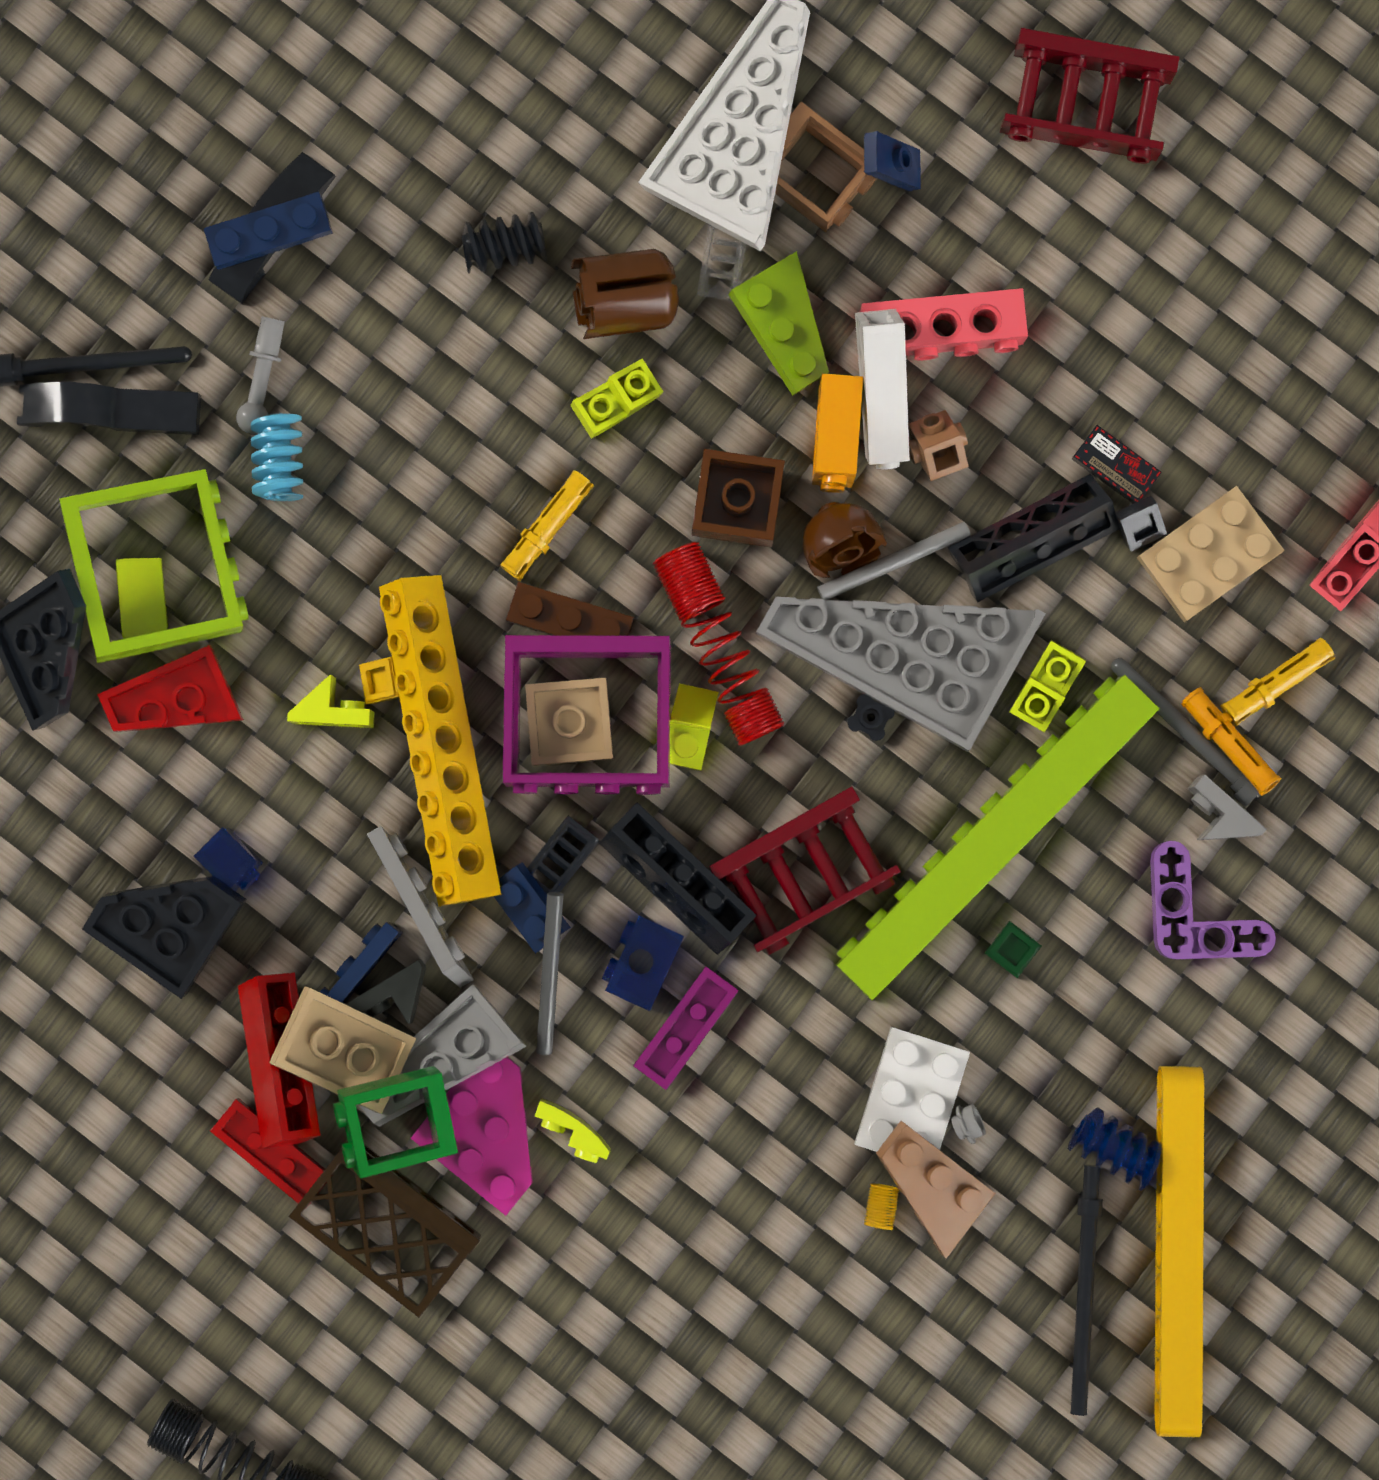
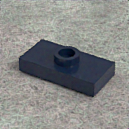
M878 131L865 133L864 172L867 175L907 191L921 189L920 149Z

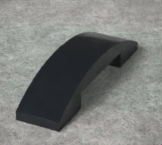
M302 152L274 180L248 214L316 192H320L323 195L336 176ZM275 252L220 270L214 267L208 280L242 304L265 274L263 268Z

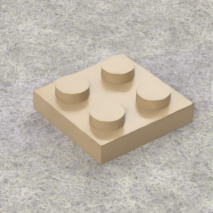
M607 678L525 684L532 766L613 759Z

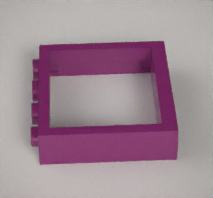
M505 635L503 783L507 787H513V793L537 794L538 787H554L555 794H578L579 787H595V794L613 795L620 794V787H636V794L657 795L661 794V787L670 788V636ZM521 658H658L657 773H519Z

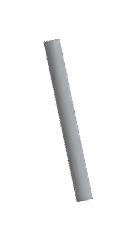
M961 522L817 587L822 599H831L971 536L968 526L965 522Z

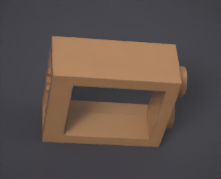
M800 102L790 115L781 162L807 131L858 170L857 174L826 212L778 176L775 194L827 233L833 224L838 227L842 225L853 209L849 203L858 192L864 196L877 178L864 172V149L803 102Z

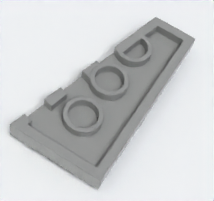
M382 826L367 833L442 973L459 988L473 981L472 975L462 960L465 955L453 936H448L442 925L446 923L444 916L434 901L429 903L423 892L427 886L416 867L410 869L403 858L408 854V851L398 834L390 835Z
M472 984L414 1036L416 1038L415 1043L400 1074L435 1066L442 1072L446 1091L525 1048L526 1045L482 992ZM422 1088L390 1096L382 1114L361 1105L359 1106L373 1124L380 1127L424 1103Z

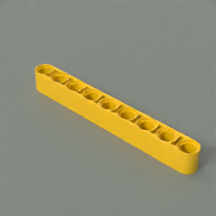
M1159 1066L1157 1072L1154 1419L1156 1434L1160 1437H1200L1202 1433L1204 1074L1202 1067Z

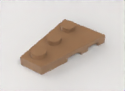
M900 1121L876 1154L900 1192L915 1212L914 1214L922 1226L927 1230L939 1253L947 1259L996 1193L907 1124Z

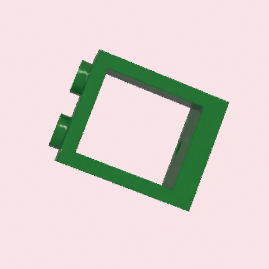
M435 1066L337 1090L339 1102L333 1104L334 1115L338 1128L345 1127L348 1143L342 1144L344 1161L347 1169L353 1168L360 1179L458 1154L442 1072ZM422 1088L433 1143L367 1160L356 1105Z

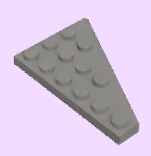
M775 597L756 634L969 752L1046 613L1037 609L1033 611L997 607L915 605V603L892 604L876 601L853 600L852 602L816 598Z

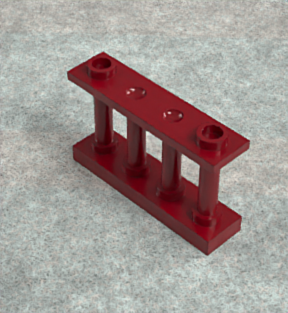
M1026 28L1020 29L1016 40L1014 56L1021 57L1026 64L1016 115L1005 113L1000 133L1009 134L1008 137L1018 142H1030L1032 139L1124 155L1127 156L1128 161L1139 164H1147L1151 160L1157 161L1163 151L1164 142L1150 140L1159 88L1164 84H1171L1177 73L1179 56ZM1046 62L1062 65V68L1065 70L1056 122L1032 118L1041 65L1046 64ZM1086 69L1101 72V75L1104 77L1095 129L1071 125L1080 75ZM1125 77L1141 79L1140 82L1144 84L1135 136L1111 132L1120 79Z
M852 786L709 866L711 872L719 880L725 878L728 884L732 882L743 903L757 915L753 921L763 937V940L753 945L757 953L765 949L769 956L790 944L786 936L870 889H872L874 895H877L896 884L893 876L901 872L898 866L894 865L884 871L853 816L856 811L852 805L859 802L860 799ZM829 818L833 820L834 824H840L870 878L850 891L817 835L820 833L817 825ZM793 838H796L799 844L803 842L835 898L814 911L782 856L785 851L781 845ZM759 857L763 864H769L799 918L779 931L776 929L746 875L749 873L746 865Z

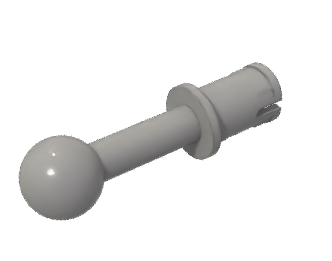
M263 316L261 317L254 352L250 351L249 355L256 356L257 359L248 402L238 409L236 415L239 427L250 434H256L251 430V422L268 415L263 405L272 362H281L282 359L278 357L285 321Z

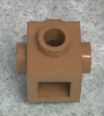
M946 410L928 414L908 424L912 439L909 441L910 458L914 465L918 463L922 465L930 481L969 467L964 446L968 445L963 426L960 422L954 424Z

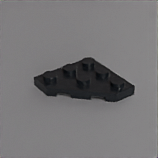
M70 569L58 570L0 610V659L32 731L45 728L69 713L86 611V604Z
M215 876L111 892L100 898L82 930L182 999L192 988L247 899Z

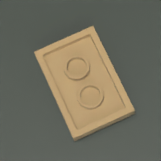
M1235 486L1143 552L1137 559L1183 622H1186L1285 550L1238 486Z
M304 987L269 1063L338 1095L337 1090L399 1075L416 1038L312 988ZM390 1096L359 1105L382 1114Z

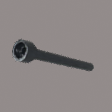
M181 346L23 360L22 356L15 357L14 353L0 354V387L16 386L18 381H25L26 376L185 363L192 358V351L188 347Z

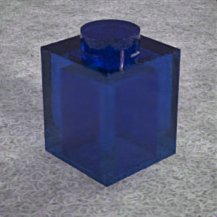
M222 827L194 855L213 876L235 891L238 888L245 891L261 875L257 869L264 863L230 828Z

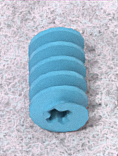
M288 413L271 414L251 422V430L258 434L251 438V446L258 449V451L251 454V461L259 465L252 470V478L260 481L252 486V494L271 501H295L303 498V495L292 492V487L302 485L303 479L291 476L292 471L303 468V463L291 460L292 455L302 453V447L291 444L292 439L302 437V431L290 428V424L302 420L300 415Z

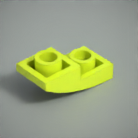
M642 358L609 376L607 382L576 398L570 406L592 439L636 413L661 396L664 391Z
M1051 639L1009 712L1045 733L1065 700L1067 692L1086 663V659Z
M543 1098L540 1100L535 1117L543 1119L542 1127L564 1134L566 1128L572 1129L573 1133L568 1146L576 1149L575 1156L593 1163H597L599 1157L608 1158L611 1148L589 1124L558 1104Z

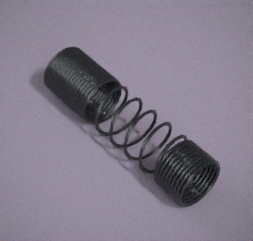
M172 1398L157 1420L147 1441V1446H151V1449H155V1451L158 1450L159 1453L162 1452V1455L165 1454L170 1459L173 1458V1461L177 1460V1463L184 1464L192 1458L208 1436L198 1465V1472L201 1475L211 1468L228 1445L218 1472L217 1480H221L227 1458L237 1434L236 1430L231 1432L213 1459L202 1470L203 1462L218 1422L217 1420L212 1422L191 1453L183 1460L203 1423L205 1415L204 1413L201 1414L200 1411L197 1412V1409L194 1410L193 1407L186 1406V1403L183 1404L179 1400L175 1401V1398ZM255 1440L249 1443L237 1462L222 1480H228L247 1455L239 1476V1480H243L256 1445ZM274 1450L268 1453L250 1480H255L267 1463L261 1479L266 1480L275 1455ZM293 1460L287 1463L276 1478V1480H281L286 1473L284 1480H329L318 1475V1473L314 1474V1471H310V1469L307 1470V1467L303 1468V1465L300 1466L299 1463L294 1466Z

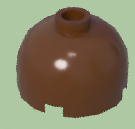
M830 502L822 506L805 527L802 545L805 558L812 573L822 578H831L828 571L842 568L841 573L843 576L874 562L881 555L879 547L881 544L886 547L887 542L873 514L866 508L857 504Z

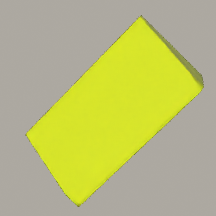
M116 559L123 639L168 630L162 559Z

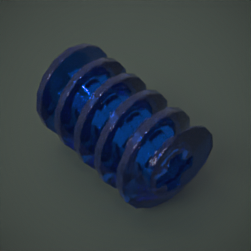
M1099 1107L1093 1109L1077 1126L1067 1149L1071 1151L1076 1145L1081 1143L1083 1145L1081 1153L1083 1159H1086L1095 1151L1097 1153L1095 1163L1097 1167H1100L1108 1159L1111 1160L1110 1174L1114 1176L1120 1169L1125 1168L1124 1182L1129 1184L1136 1176H1139L1141 1178L1139 1190L1142 1191L1151 1181L1159 1165L1162 1144L1154 1140L1147 1145V1135L1143 1132L1137 1133L1132 1138V1126L1125 1124L1118 1129V1119L1112 1115L1103 1121L1104 1111Z

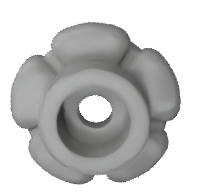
M973 1104L964 1108L960 1105L956 1107V1116L951 1117V1121L960 1140L967 1138L971 1144H975L976 1138L986 1135L985 1126L977 1108Z

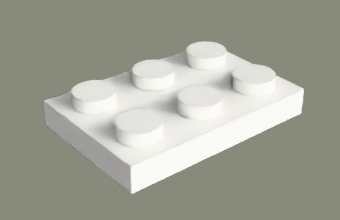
M891 1027L854 1144L877 1152L898 1123L903 1121L940 1150L970 1052Z

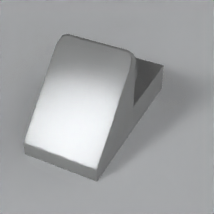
M1206 775L1198 776L1187 788L1194 795L1191 801L1201 811L1209 816L1213 812L1217 815L1197 840L1261 836L1267 830Z

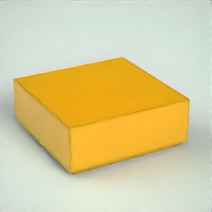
M392 656L359 665L366 704H376L399 698V693L395 687V671Z

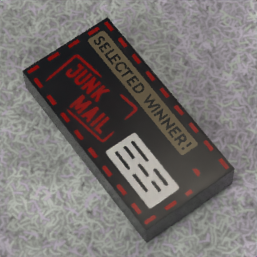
M1098 425L1095 426L1072 457L1073 461L1132 504L1143 499L1162 473Z

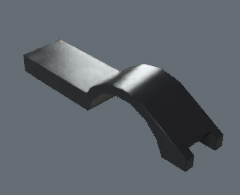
M46 382L19 385V393L24 395L23 414L22 416H17L18 426L42 427L47 424L70 423L99 426L116 431L199 435L201 395L198 392L120 389L80 382Z

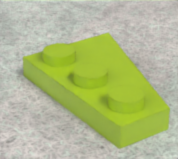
M797 251L729 292V297L792 396L820 380L822 374L829 373Z

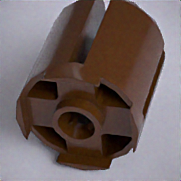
M647 249L572 260L571 270L579 269L580 283H576V290L573 291L578 326H587L583 339L664 329L674 320L679 303L678 286L671 284V280L675 279L676 275L673 264L664 252L656 249Z

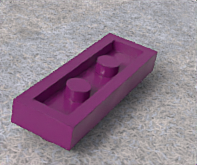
M705 966L633 1066L667 1090L739 990Z

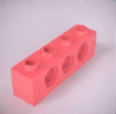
M1023 288L862 303L860 312L896 309L904 323L909 325L914 331V337L905 340L906 356L914 355V360L918 361L935 359L938 357V353L954 351V356L956 357L978 354V349L994 348L995 353L1013 352L1018 350V345H1023L1028 337ZM979 316L989 318L994 325V330L988 333L978 331L973 324V319ZM938 320H946L953 326L954 333L946 337L940 336L934 331L933 323Z

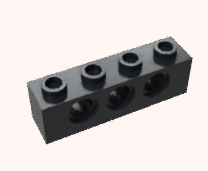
M638 802L599 842L604 849L717 955L728 947L757 916Z

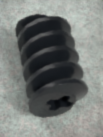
M534 212L528 213L525 225L522 224L517 214L512 216L510 227L506 226L502 217H497L495 229L491 230L485 219L480 221L479 232L474 231L470 222H465L462 242L468 274L471 272L473 261H475L481 272L486 271L488 259L492 260L496 269H501L505 256H507L513 267L518 266L520 254L524 255L528 264H533L537 251H539L544 262H548L542 223L538 221Z

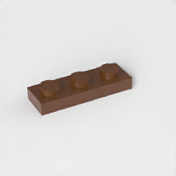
M518 582L506 621L551 636H629L634 617Z

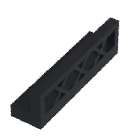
M1089 474L949 546L948 549L951 557L964 573L970 593L978 603L1120 528L1115 515L1113 501L1093 476ZM1087 491H1090L1094 498L1084 503H1073L1074 498ZM1046 512L1057 513L1055 518L1047 522L1037 521L1038 517ZM1012 530L1022 531L1020 536L1012 540H1001L1004 534ZM975 549H985L983 555L970 562L964 557L965 554Z

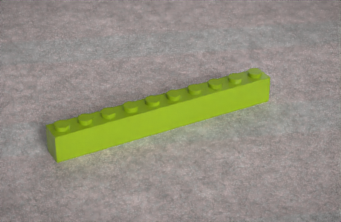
M1125 674L1116 681L1108 677L1093 693L1098 699L1087 710L1081 705L1065 721L1070 728L1059 739L1052 734L1036 750L1041 757L1031 767L1026 763L1022 764L1008 779L1012 786L1002 796L996 791L979 808L984 815L974 825L967 820L951 836V839L956 843L945 854L940 849L936 851L922 866L927 872L916 883L910 878L893 895L898 902L888 912L881 907L865 923L870 930L859 941L853 936L839 949L836 954L841 959L835 965L870 1000H873L1160 709Z

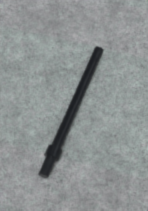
M1084 1165L1082 1197H1078L1077 1215H1081L1070 1414L1078 1416L1087 1415L1097 1223L1098 1217H1102L1103 1199L1099 1198L1101 1166Z

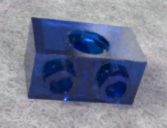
M642 916L638 917L636 923L628 920L619 940L620 943L626 945L619 960L611 957L602 977V980L609 982L605 991L650 1011L684 936ZM638 949L648 951L653 957V966L646 973H637L630 966V956Z

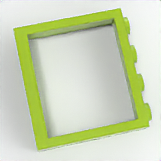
M206 469L59 498L80 592L86 604L85 613L97 663L242 632V621L249 620L244 596L236 597L233 582L239 581L238 569L235 558H227L224 543L230 542L229 531L225 518H217L214 504L221 503L216 479L208 480ZM196 488L227 617L110 642L80 511Z

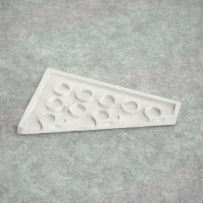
M799 0L766 1L638 182L645 191L759 251L762 250L766 242L810 17L808 7Z

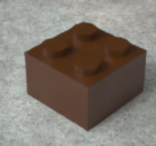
M704 449L692 536L772 548L785 460Z

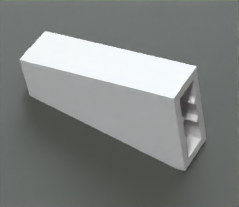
M896 309L855 313L859 376H863L861 404L865 457L869 465L876 464L877 469H893L899 467L900 462L910 461L905 323Z

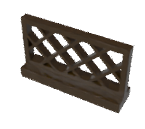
M364 1144L367 1160L380 1157ZM341 1148L288 1217L420 1318L468 1254L480 1242L481 1234L397 1169L362 1178L372 1186L362 1188V1179H360L353 1168H349L355 1173L357 1189L333 1192L332 1174L341 1162L346 1166ZM327 1181L328 1193L317 1194ZM380 1192L388 1198L390 1214L366 1217L363 1194ZM358 1195L360 1218L337 1221L334 1198ZM329 1199L331 1222L314 1224L302 1214L311 1201ZM394 1204L405 1212L395 1214ZM414 1218L421 1225L422 1240L398 1243L396 1220ZM390 1220L393 1243L369 1246L367 1223ZM361 1224L364 1247L347 1249L339 1243L338 1227ZM332 1228L333 1238L322 1229ZM426 1229H428L438 1238L427 1239ZM446 1243L458 1253L448 1266L431 1268L428 1245ZM423 1246L426 1269L402 1272L399 1249ZM394 1250L396 1273L380 1275L372 1269L371 1252ZM365 1253L366 1263L359 1259L356 1254ZM442 1273L433 1285L432 1274ZM427 1275L428 1292L420 1303L417 1304L404 1293L403 1278ZM397 1279L398 1288L388 1280Z

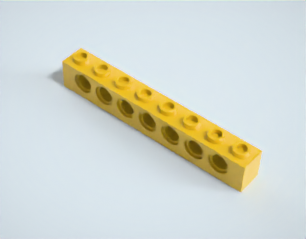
M442 576L400 578L379 587L381 596L380 607L385 617L388 633L387 644L393 660L395 687L399 693L402 725L407 735L410 768L414 773L418 795L417 806L422 816L425 848L429 854L433 875L432 886L437 897L438 907L501 895Z

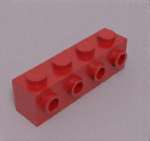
M295 972L256 976L238 986L262 1148L300 1144L320 1136L313 1085L311 1082L269 1063L299 999Z

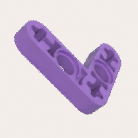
M1176 841L1163 842L1154 848L1150 859L1153 934L1155 948L1160 955L1169 959L1259 957L1266 955L1273 949L1276 940L1275 932L1264 921L1193 922L1191 859L1189 851L1183 844ZM1168 848H1172L1174 855H1180V863H1176L1173 866V877L1182 875V883L1167 882L1160 884V876L1169 877L1168 865L1160 862V856L1166 855ZM1169 888L1177 889L1183 897L1181 908L1175 912L1167 911L1161 903L1162 894ZM1184 916V924L1175 923L1177 936L1184 937V944L1178 945L1177 952L1172 953L1171 946L1164 945L1163 942L1164 937L1171 935V923L1162 925V917L1178 918ZM1237 926L1236 935L1252 934L1253 927L1256 926L1258 933L1265 934V942L1258 943V950H1254L1252 943H1236L1238 951L1233 952L1235 937L1231 927ZM1210 928H1218L1225 935V944L1219 951H1211L1204 944V935Z

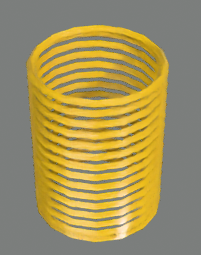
M871 1183L870 1196H868L870 1199H867V1213H865L866 1219H864L866 1222H864V1225L893 1230L899 1189L893 1186Z

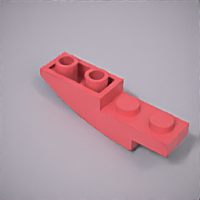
M1379 500L1309 584L1310 587L1339 611L1346 607L1379 569Z

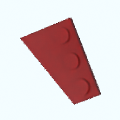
M210 645L97 694L114 732L244 720L215 652Z

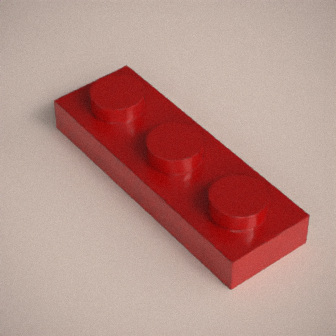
M240 1098L235 1099L210 1130L211 1133L298 1204L325 1170L323 1166L296 1144L262 1148L257 1112ZM326 1181V1183L322 1186V1188L319 1190V1192H318L317 1194H319L320 1191L324 1188V1186L327 1184V1181Z

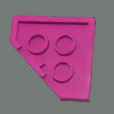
M509 1057L451 1087L446 1093L458 1154L436 1159L505 1216L533 1183L521 1067ZM428 1117L411 1137L419 1146L433 1143Z

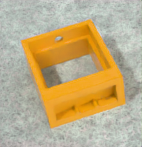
M822 374L818 390L812 485H820V491L843 493L845 487L852 488L857 473L863 376Z

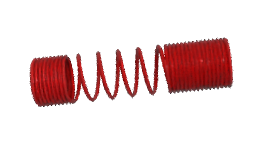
M691 542L657 558L652 566H655L654 570H656L658 577H660L659 580L663 584L665 592H667L666 595H668V599L672 603L673 610H675L677 617H679L678 620L682 621V627L691 628L713 622L698 632L690 641V645L695 647L722 641L700 658V665L707 666L731 660L714 672L708 679V683L716 685L742 678L721 693L717 702L725 704L754 696L724 712L725 719L728 720L727 723H729V727L733 731L732 734L735 735L734 738H737L736 741L741 746L784 725V721H782L783 718H781V714L777 710L778 707L775 706L776 703H773L774 700L770 695L771 692H768V688L721 700L730 691L758 674L760 670L753 669L729 678L712 681L718 674L750 654L751 651L745 650L724 658L703 662L714 651L741 635V631L705 642L694 643L706 631L732 616V612H727L704 621L685 624L688 619L713 609L725 600L723 593H721L722 590L718 586V582H716L717 579L714 578L715 575H713V571L709 567L710 564H707L708 561L704 553H702L703 550L699 546V542Z

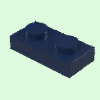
M521 862L499 878L501 895L494 896V898L536 954L544 946L547 894L524 863ZM563 916L561 935L571 928Z

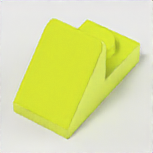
M329 675L288 712L287 721L299 725L374 728L375 712L370 709H364L365 702L341 700L340 708L335 707L336 678L333 675Z
M679 683L670 718L671 765L702 771L719 692Z

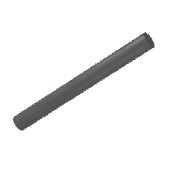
M558 892L547 893L536 1053L541 1055H550L553 1052L564 894Z

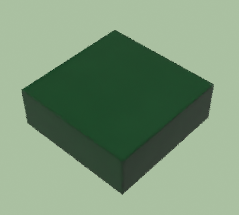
M1008 921L985 950L984 954L1015 978H1018L1042 945L1011 921Z

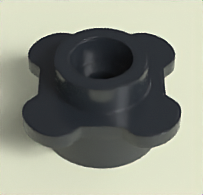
M863 694L857 699L858 707L855 714L848 718V727L853 732L861 731L869 735L871 740L879 741L885 736V725L889 719L893 718L894 710ZM873 714L875 716L874 721H868L867 715Z

